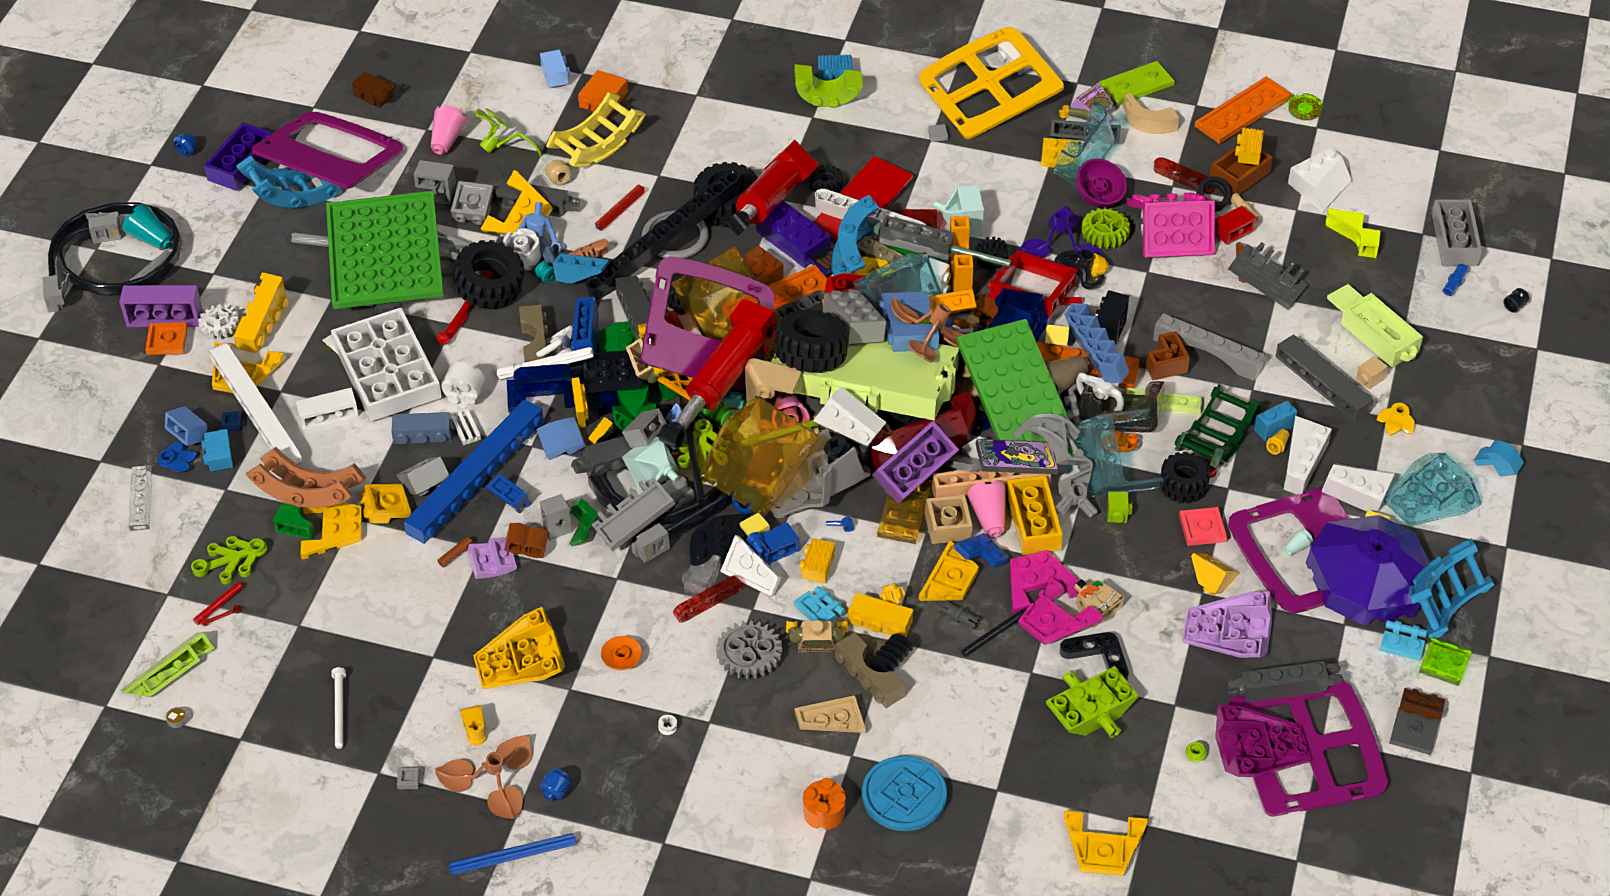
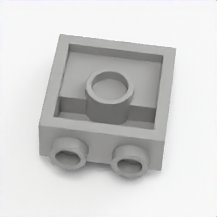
M459 181L451 208L452 217L460 223L469 220L476 225H481L485 222L491 211L490 203L494 191L493 185Z

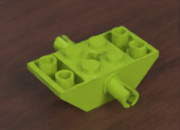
M1114 666L1084 682H1081L1075 672L1070 670L1069 673L1066 672L1063 675V680L1069 685L1070 689L1046 700L1048 707L1069 733L1086 736L1102 727L1110 738H1114V735L1116 737L1121 732V729L1114 721L1119 719L1138 698V694Z

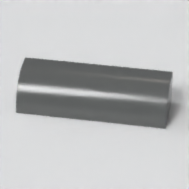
M1052 119L1050 137L1119 143L1121 125Z

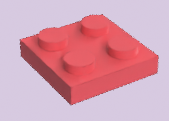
M1218 507L1182 510L1179 512L1187 546L1226 542L1227 536Z

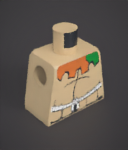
M1081 579L1074 586L1079 592L1076 599L1078 609L1082 612L1088 606H1092L1102 614L1103 620L1091 625L1093 628L1122 607L1124 597L1101 580H1096L1088 585Z

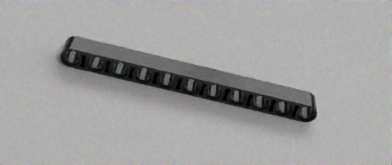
M729 170L611 260L602 273L589 277L586 280L589 296L595 297V300L604 297L616 287L615 278L631 276L737 194L742 188L739 173L736 170Z

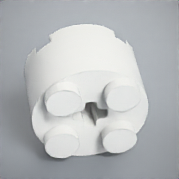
M520 228L517 229V232L512 233L511 231L505 235L503 239L505 246H510L514 249V252L519 254L520 259L524 263L525 271L532 270L533 266L541 258L540 243L536 233L530 229Z
M455 362L452 364L441 385L442 391L448 397L449 402L453 404L458 402L465 404L475 403L485 380L483 373L477 367L475 370L470 367L471 364L466 362Z

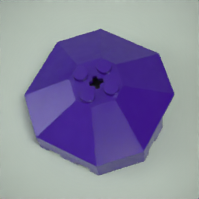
M1380 515L1327 522L1311 546L1305 563L1307 568L1311 569L1314 574L1312 579L1317 590L1321 591L1324 596L1322 601L1325 607L1361 625L1370 624L1371 620L1379 619L1380 622H1386L1387 620H1396L1397 616L1406 615L1407 618L1415 617L1421 605L1417 602L1413 604L1409 595V588L1414 586L1413 579L1430 562L1415 532ZM1378 545L1382 546V550L1376 551L1375 548Z

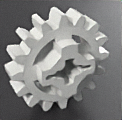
M218 304L216 308L212 305L210 310L204 309L205 314L201 313L200 319H198L200 331H203L205 336L209 334L210 338L217 336V339L221 335L226 338L227 333L233 334V329L236 330L237 325L240 323L237 311H234L233 307L229 309L228 305L221 307V304Z

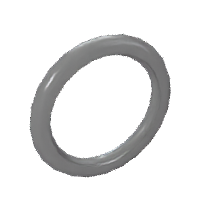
M676 210L665 211L652 217L645 224L641 237ZM703 220L696 225L700 231V238L692 247L681 251L663 250L657 256L660 258L673 256L683 259L694 256L705 247L708 241L709 231L707 225Z

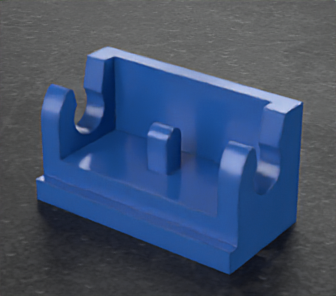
M500 473L486 486L493 495L498 496L518 513L522 512L520 509L522 504L526 507L531 505L527 493Z

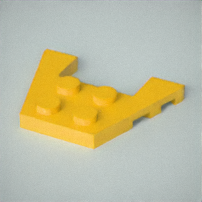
M514 170L507 185L522 192L504 223L488 215L481 230L487 233L495 232L502 235L511 231L514 233L521 225L524 216L534 213L536 202L543 203L541 214L547 218L553 208Z
M215 342L214 347H217L223 343ZM267 351L262 364L239 362L255 386L258 387L284 361L285 357L284 353ZM214 365L212 375L213 390L233 393Z
M341 502L321 508L303 507L304 514L323 513L322 539L301 541V559H307L309 555L318 553V555L326 553L327 549L333 547L338 549L362 541V506Z
M1064 810L1063 814L1080 872L1124 876L1147 827L1148 819L1128 817L1127 836L1084 832L1082 831L1083 812Z

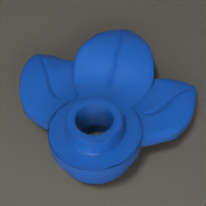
M182 442L173 443L168 446L167 450L160 452L158 464L175 472H184L189 470L188 464L194 461L197 454L194 451L183 450Z

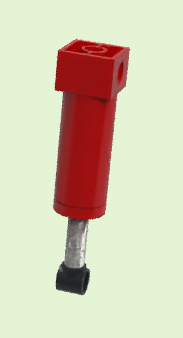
M746 299L740 301L729 316L731 329L686 387V392L691 400L674 422L665 424L661 428L659 433L660 442L680 448L685 441L686 429L702 408L715 410L745 370L748 360L753 359L759 350L768 353L774 345L778 321L775 310Z

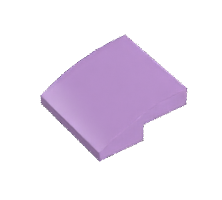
M490 538L488 543L469 544L468 553L475 579L495 577L517 569L513 553L504 550L506 538Z

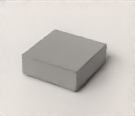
M945 124L928 126L931 142L948 140Z
M420 767L398 768L397 789H419Z

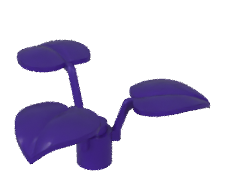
M1066 206L1059 209L1049 219L1048 225L1052 229L1046 243L1041 239L1034 238L1027 240L1018 248L1019 251L1043 258L1051 252L1048 246L1051 243L1054 231L1064 233L1068 230L1073 248L1077 253L1082 249H1086L1104 257L1102 251L1093 245L1082 244L1080 247L1076 246L1071 229L1075 228L1079 221Z

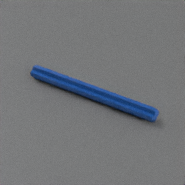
M574 833L453 861L449 863L450 873L454 875L576 845V838Z

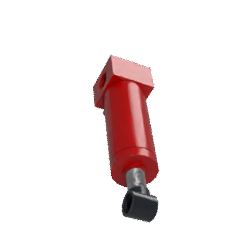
M794 139L764 168L765 171L738 198L736 204L737 212L725 223L739 236L751 223L759 224L763 222L819 164Z

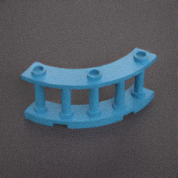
M252 156L236 165L243 175L256 184L252 188L253 192L262 200L275 206L286 208L311 206L335 197L342 192L339 186L321 179L319 180L323 184L322 186L310 189L306 182L316 177L295 169H269L257 162ZM298 184L303 191H292L289 186Z
M870 195L860 199L850 207L841 221L838 240L835 244L831 260L833 276L841 273L854 274L855 271L866 266L859 254L857 244L865 236L869 237L872 235L873 230L866 220L870 214L879 210V206Z
M1472 538L1449 549V554L1441 559L1438 556L1417 574L1413 579L1414 586L1409 588V595L1413 604L1416 602L1420 603L1428 619L1427 633L1430 639L1441 637L1449 630L1448 623L1450 618L1465 602L1479 593L1487 592L1490 590V587L1494 586L1489 576L1483 578L1473 555L1478 549ZM1463 558L1466 559L1476 580V583L1465 589L1454 568L1455 563ZM1447 571L1457 592L1450 599L1439 579L1440 575ZM1433 585L1442 602V606L1439 609L1432 597Z

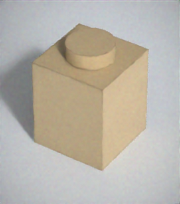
M1373 356L1358 367L1356 380L1370 390L1385 379L1388 366Z

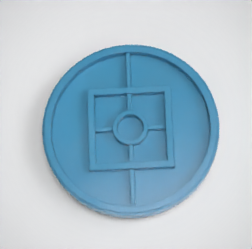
M896 756L885 759L872 767L863 781L862 801L864 808L874 821L892 830L914 831L924 828L941 815L946 805L947 787L943 776L932 764L920 758Z

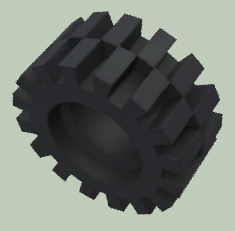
M821 165L820 168L817 167L812 172L811 188L813 192L819 189H827L839 193L840 189L842 190L843 175L839 168L835 169L833 165L832 167Z
M993 236L992 239L986 237V240L981 239V243L978 242L977 246H975V251L984 254L997 252L988 255L1007 260L1009 258L1007 243L1005 244V241H1001L999 237L997 240ZM976 259L977 264H980L982 268L984 266L985 269L991 267L992 270L996 266L1001 268V265Z

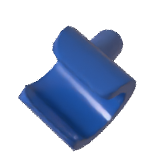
M848 516L844 517L842 521H826V526H843L845 532L854 530L852 519Z

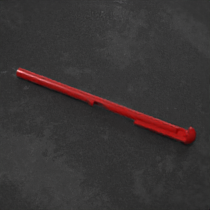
M488 270L483 278L491 279L495 272ZM468 300L465 301L445 331L437 334V341L440 344H448L468 317L466 312L471 307Z

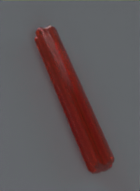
M640 184L635 186L595 222L596 229L602 231L645 192L644 187Z

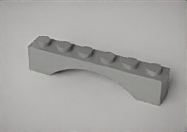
M1164 313L1155 324L1154 341L1158 342V337L1161 334L1176 331L1184 346L1196 347L1217 356L1229 365L1237 375L1255 381L1262 371L1265 356L1263 353Z

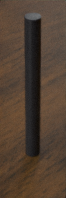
M1021 609L962 649V655L967 657L1017 623L1025 610Z

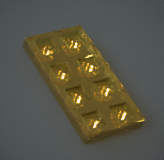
M925 480L899 504L888 494L877 537L916 544L924 516L926 499L929 498L932 488V480Z

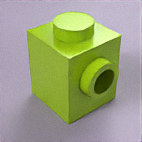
M1108 491L1107 522L1127 523L1128 515L1132 514V503H1128V492Z

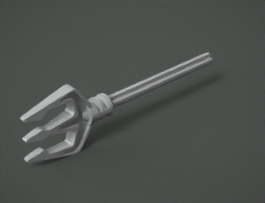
M437 231L439 243L453 244L456 249H462L465 246L469 247L470 243ZM292 233L291 235L292 243L329 247L328 237L302 233ZM439 250L440 261H450L452 263L456 261L457 253H447ZM448 266L445 269H441L442 277L453 276L454 267Z

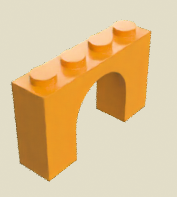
M950 216V232L954 233V246L969 249V216ZM951 253L950 265L953 292L971 290L973 283L972 254L961 255Z

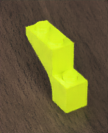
M1328 208L1325 225L1354 241L1358 247V256L1376 258L1380 230L1362 228L1364 213Z

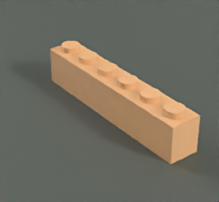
M982 470L932 474V492L934 498L965 495L966 500H968V489L980 482L985 481L986 485L992 484L991 481H1000L1005 485L1007 492V480L1046 475L1050 489L1051 474L985 472Z

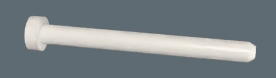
M341 667L332 670V678L335 679V746L337 749L343 747V679L346 677V670Z

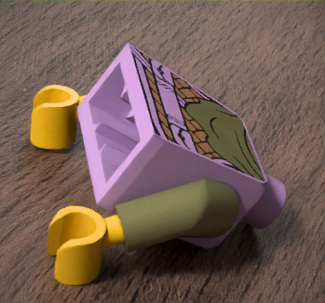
M1097 83L1078 96L1070 106L1071 108L1068 105H1064L1062 107L1063 110H1059V115L1061 118H1068L1069 116L1078 117L1089 123H1094L1100 119L1103 124H1109L1113 120L1108 114L1113 106L1110 93L1103 90L1101 85Z

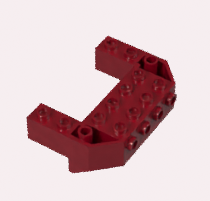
M955 383V390L950 401L943 403V408L941 409L943 413L938 414L935 420L924 419L893 431L886 422L870 443V446H868L872 466L881 467L932 421L959 449L957 452H961L962 447L971 441L976 429V409L969 391L962 393Z

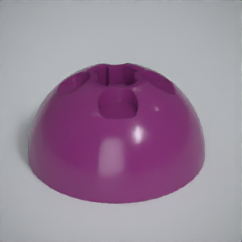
M1095 158L1085 161L1080 166L1076 175V188L1080 197L1094 207L1104 208L1115 205L1124 197L1127 190V182L1122 171L1115 164L1105 159Z

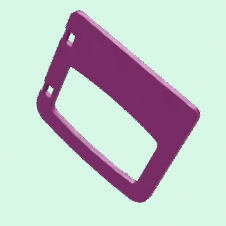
M312 111L301 114L294 121L287 123L267 136L263 141L252 146V153L346 189L355 187L403 152V145L399 141L392 139V137H387L385 134H380L343 119ZM311 123H318L355 135L385 149L367 162L359 164L314 149L290 137Z
M673 256L664 258L659 262L656 270L641 361L648 366L694 378L721 342L689 332L665 321L664 315L673 274L691 276L738 290L756 298L759 305L770 309L774 307V294L772 290L763 283L716 266ZM660 279L666 280L664 289L659 288ZM650 335L655 336L654 345L649 344ZM759 350L754 359L764 360L765 352ZM745 370L731 387L732 390L746 393Z
M1323 487L1257 505L1251 509L1240 510L1229 517L1228 527L1247 562L1267 591H1270L1271 596L1278 605L1290 613H1301L1324 606L1322 601L1324 596L1318 590L1301 596L1292 595L1264 558L1247 525L1285 513H1292L1315 541L1327 522L1350 519L1336 498L1321 492ZM1309 496L1312 498V500H1308L1305 502L1302 499ZM1257 512L1259 515L1251 517L1249 514Z

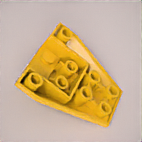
M543 607L524 614L473 655L483 689L544 680L562 672L565 667L556 633Z

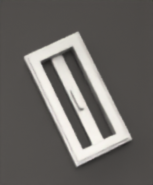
M464 410L465 413L458 412L457 416L452 414L450 417L462 444L467 445L481 440V435L469 410ZM465 418H467L475 437L472 436ZM459 420L461 421L464 430L469 438L467 440L465 439L463 432L457 422Z

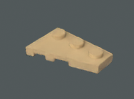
M855 695L795 708V716L800 730L866 733Z

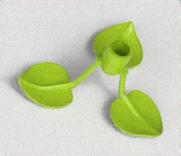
M488 108L485 109L488 114L481 109L476 110V117L483 118L491 124L487 136L479 144L487 152L491 153L495 147L499 148L502 144L518 136L529 141L541 157L542 154L539 146L521 132H516L503 141L498 142L499 138L495 135L497 129H500L499 126L501 124L506 128L509 125Z

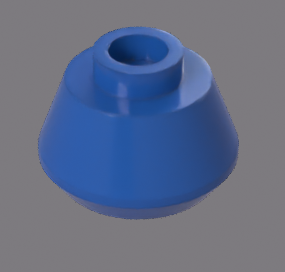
M184 133L174 138V146L179 153L185 156H190L194 153L197 143L196 138L192 134Z

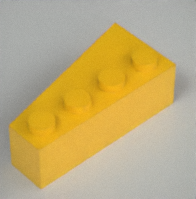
M263 272L260 276V280H262L260 286H256L254 289L253 302L249 301L246 316H242L234 334L236 349L257 353L260 347L264 345L266 337L272 332L274 324L280 319L282 311L288 305L283 278Z

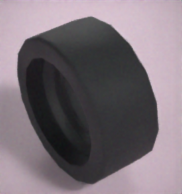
M1207 177L1201 181L1196 194L1204 195V189L1209 186L1218 188L1223 194L1222 201L1215 202V212L1221 211L1226 207L1231 197V188L1220 177Z

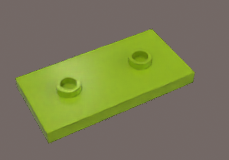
M1158 61L1099 81V84L1103 90L1110 93L1111 101L1118 106L1123 104L1126 94L1131 93L1135 99L1174 86L1175 80Z

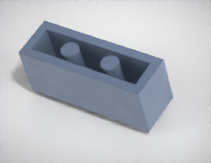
M450 412L392 414L391 432L394 444L451 442L452 423Z

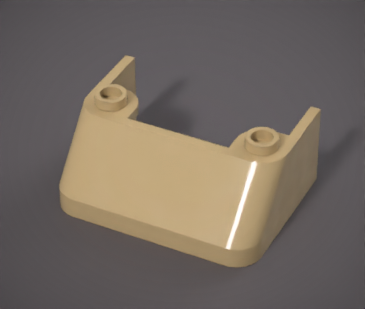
M753 358L748 360L745 367L746 404L757 429L761 434L775 431L771 419L773 410L767 409V398H772L775 390L793 394L802 371ZM785 435L778 438L794 442L796 435Z

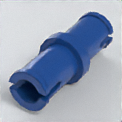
M1457 265L1454 273L1450 274L1447 284L1442 289L1445 295L1452 296L1457 287L1462 284L1463 277L1468 272L1466 265Z

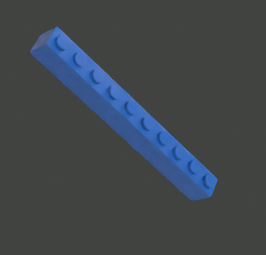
M524 399L404 521L406 534L423 544L433 538L436 532L447 523L448 519L454 513H457L466 501L470 500L475 491L481 488L484 482L490 476H493L496 470L508 460V457L517 451L520 445L529 439L531 434L543 424L542 408Z

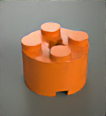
M823 778L810 784L804 790L803 813L804 819L810 826L816 829L820 827L830 830L843 822L846 812V795L839 784L833 782L830 778Z

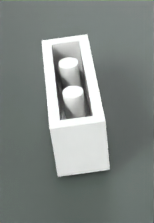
M352 388L296 401L303 430L359 416Z

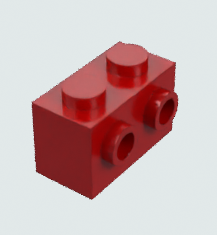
M1243 206L1233 209L1229 213L1215 219V235L1227 245L1253 232L1256 217Z

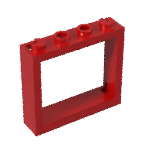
M1017 250L1009 258L1012 261L1011 266H1003L1002 270L997 272L995 279L989 282V298L1051 318L1075 286L1078 269ZM1017 268L1060 282L1048 298L1005 284Z

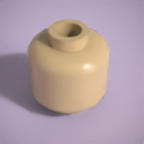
M553 160L546 167V175L553 184L563 185L569 181L571 171L562 160Z

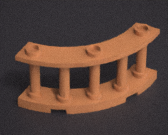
M277 447L261 456L260 460L265 464L264 466L260 463L245 474L257 487L268 495L287 504L306 508L328 507L344 502L353 496L348 489L362 483L366 479V476L355 463L328 473L307 467L306 469L295 465L296 462L285 456ZM271 470L272 472H274L276 475H278V476L281 477L282 479H281V480L278 479L277 477H275L274 475H272L269 471Z

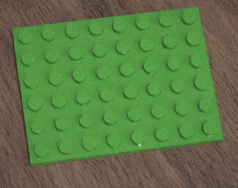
M433 191L326 203L333 309L444 296Z

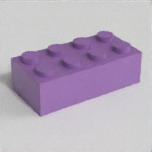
M197 285L123 286L119 301L127 327H149L150 323L187 322L188 327H199L198 319H200V314L203 313Z
M932 421L879 467L873 476L899 504L954 456L959 449Z

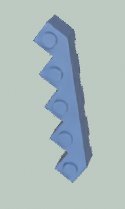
M1072 303L1064 314L1070 327V332L1104 382L1122 383L1129 372L1123 353H1118L1115 342L1109 340L1106 329L1100 327L1097 316H1092L1088 304Z

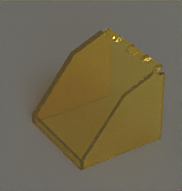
M756 395L723 423L701 468V472L704 473L702 479L712 485L716 482L719 483L716 488L729 496L733 492L732 498L744 506L750 503L749 509L760 515L763 512L767 514L784 494L821 436Z

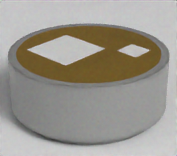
M180 707L170 709L165 716L167 724L171 728H180L188 720L186 711Z

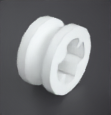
M672 715L660 717L658 722L659 731L664 735L673 734L677 730L676 718ZM664 723H671V727H664Z

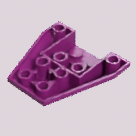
M1218 706L1215 738L1225 772L1237 777L1258 778L1311 761L1301 725L1241 706Z

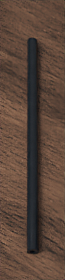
M679 394L680 405L684 409L688 401ZM691 423L686 429V439L697 502L702 505L705 503V496Z

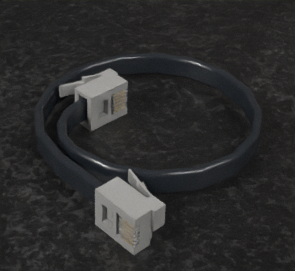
M117 202L83 210L64 222L51 238L48 251L49 276L43 277V295L48 313L63 309L64 296L67 292L69 281L77 288L94 294L121 295L123 286H150L167 276L179 260L182 244L174 219L160 208L147 205L158 219L172 230L174 235L172 252L162 265L147 275L123 283H96L82 279L67 268L64 259L69 248L82 239L92 237L93 244L121 240L119 214H133L135 212L133 209L143 203ZM86 222H89V225L84 226V227H81V228H78V227L82 226L83 224H85ZM56 256L66 278L61 285L58 275H56Z

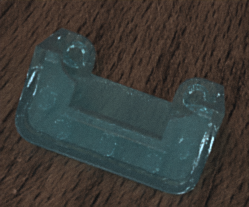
M1096 101L1091 107L1090 115L1083 127V130L1088 132L1087 139L1083 145L1076 142H1068L1061 150L1053 173L1075 186L1076 175L1080 166L1090 159H1105L1115 142L1108 112L1104 106Z
M926 252L910 253L901 256L853 282L855 290L860 291L881 316L882 312L879 311V301H882L883 293L927 291L928 296L942 293Z

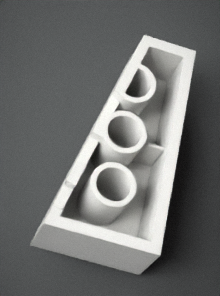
M1295 416L1284 490L1295 494L1304 493L1329 444L1331 428Z

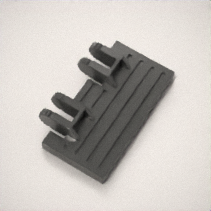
M1263 242L1258 245L1252 254L1251 252L1254 248L1247 244L1231 263L1228 270L1289 310L1308 285L1302 280L1298 285L1296 284L1303 275L1304 270L1300 269L1294 277L1290 272L1294 269L1295 264L1291 262L1283 274H1281L1284 268L1273 260L1266 264L1274 252L1272 248L1263 256L1260 254L1265 246Z

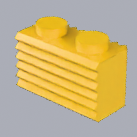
M1244 127L1242 134H1238L1237 144L1240 146L1236 145L1235 156H1238V163L1259 165L1263 130L1246 129Z
M812 538L811 544L806 545L804 553L806 558L801 560L799 571L802 572V579L826 583L835 556V543Z

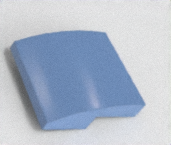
M575 417L557 420L537 428L544 452L549 460L564 452L571 455L586 447Z

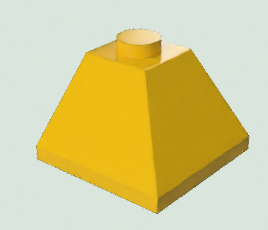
M1193 553L1191 556L1198 584L1204 587L1203 590L1211 595H1214V593L1222 594L1239 574L1206 553Z

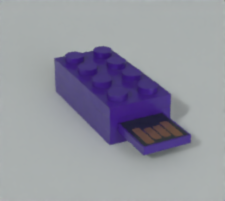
M784 200L763 222L756 224V232L803 268L812 264L816 265L825 275L832 272L831 260L834 249L831 248V235Z

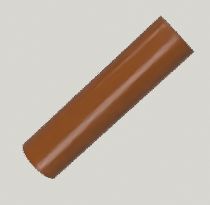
M469 537L464 538L437 560L438 564L441 567H445L468 549L469 544H473V541Z

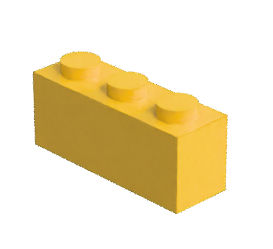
M860 593L855 594L848 609V623L890 636L897 633L906 637L913 622V609Z

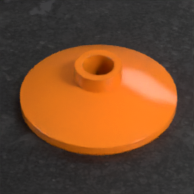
M627 636L611 638L601 649L602 661L606 666L614 670L630 669L640 661L642 656L640 644L635 639Z

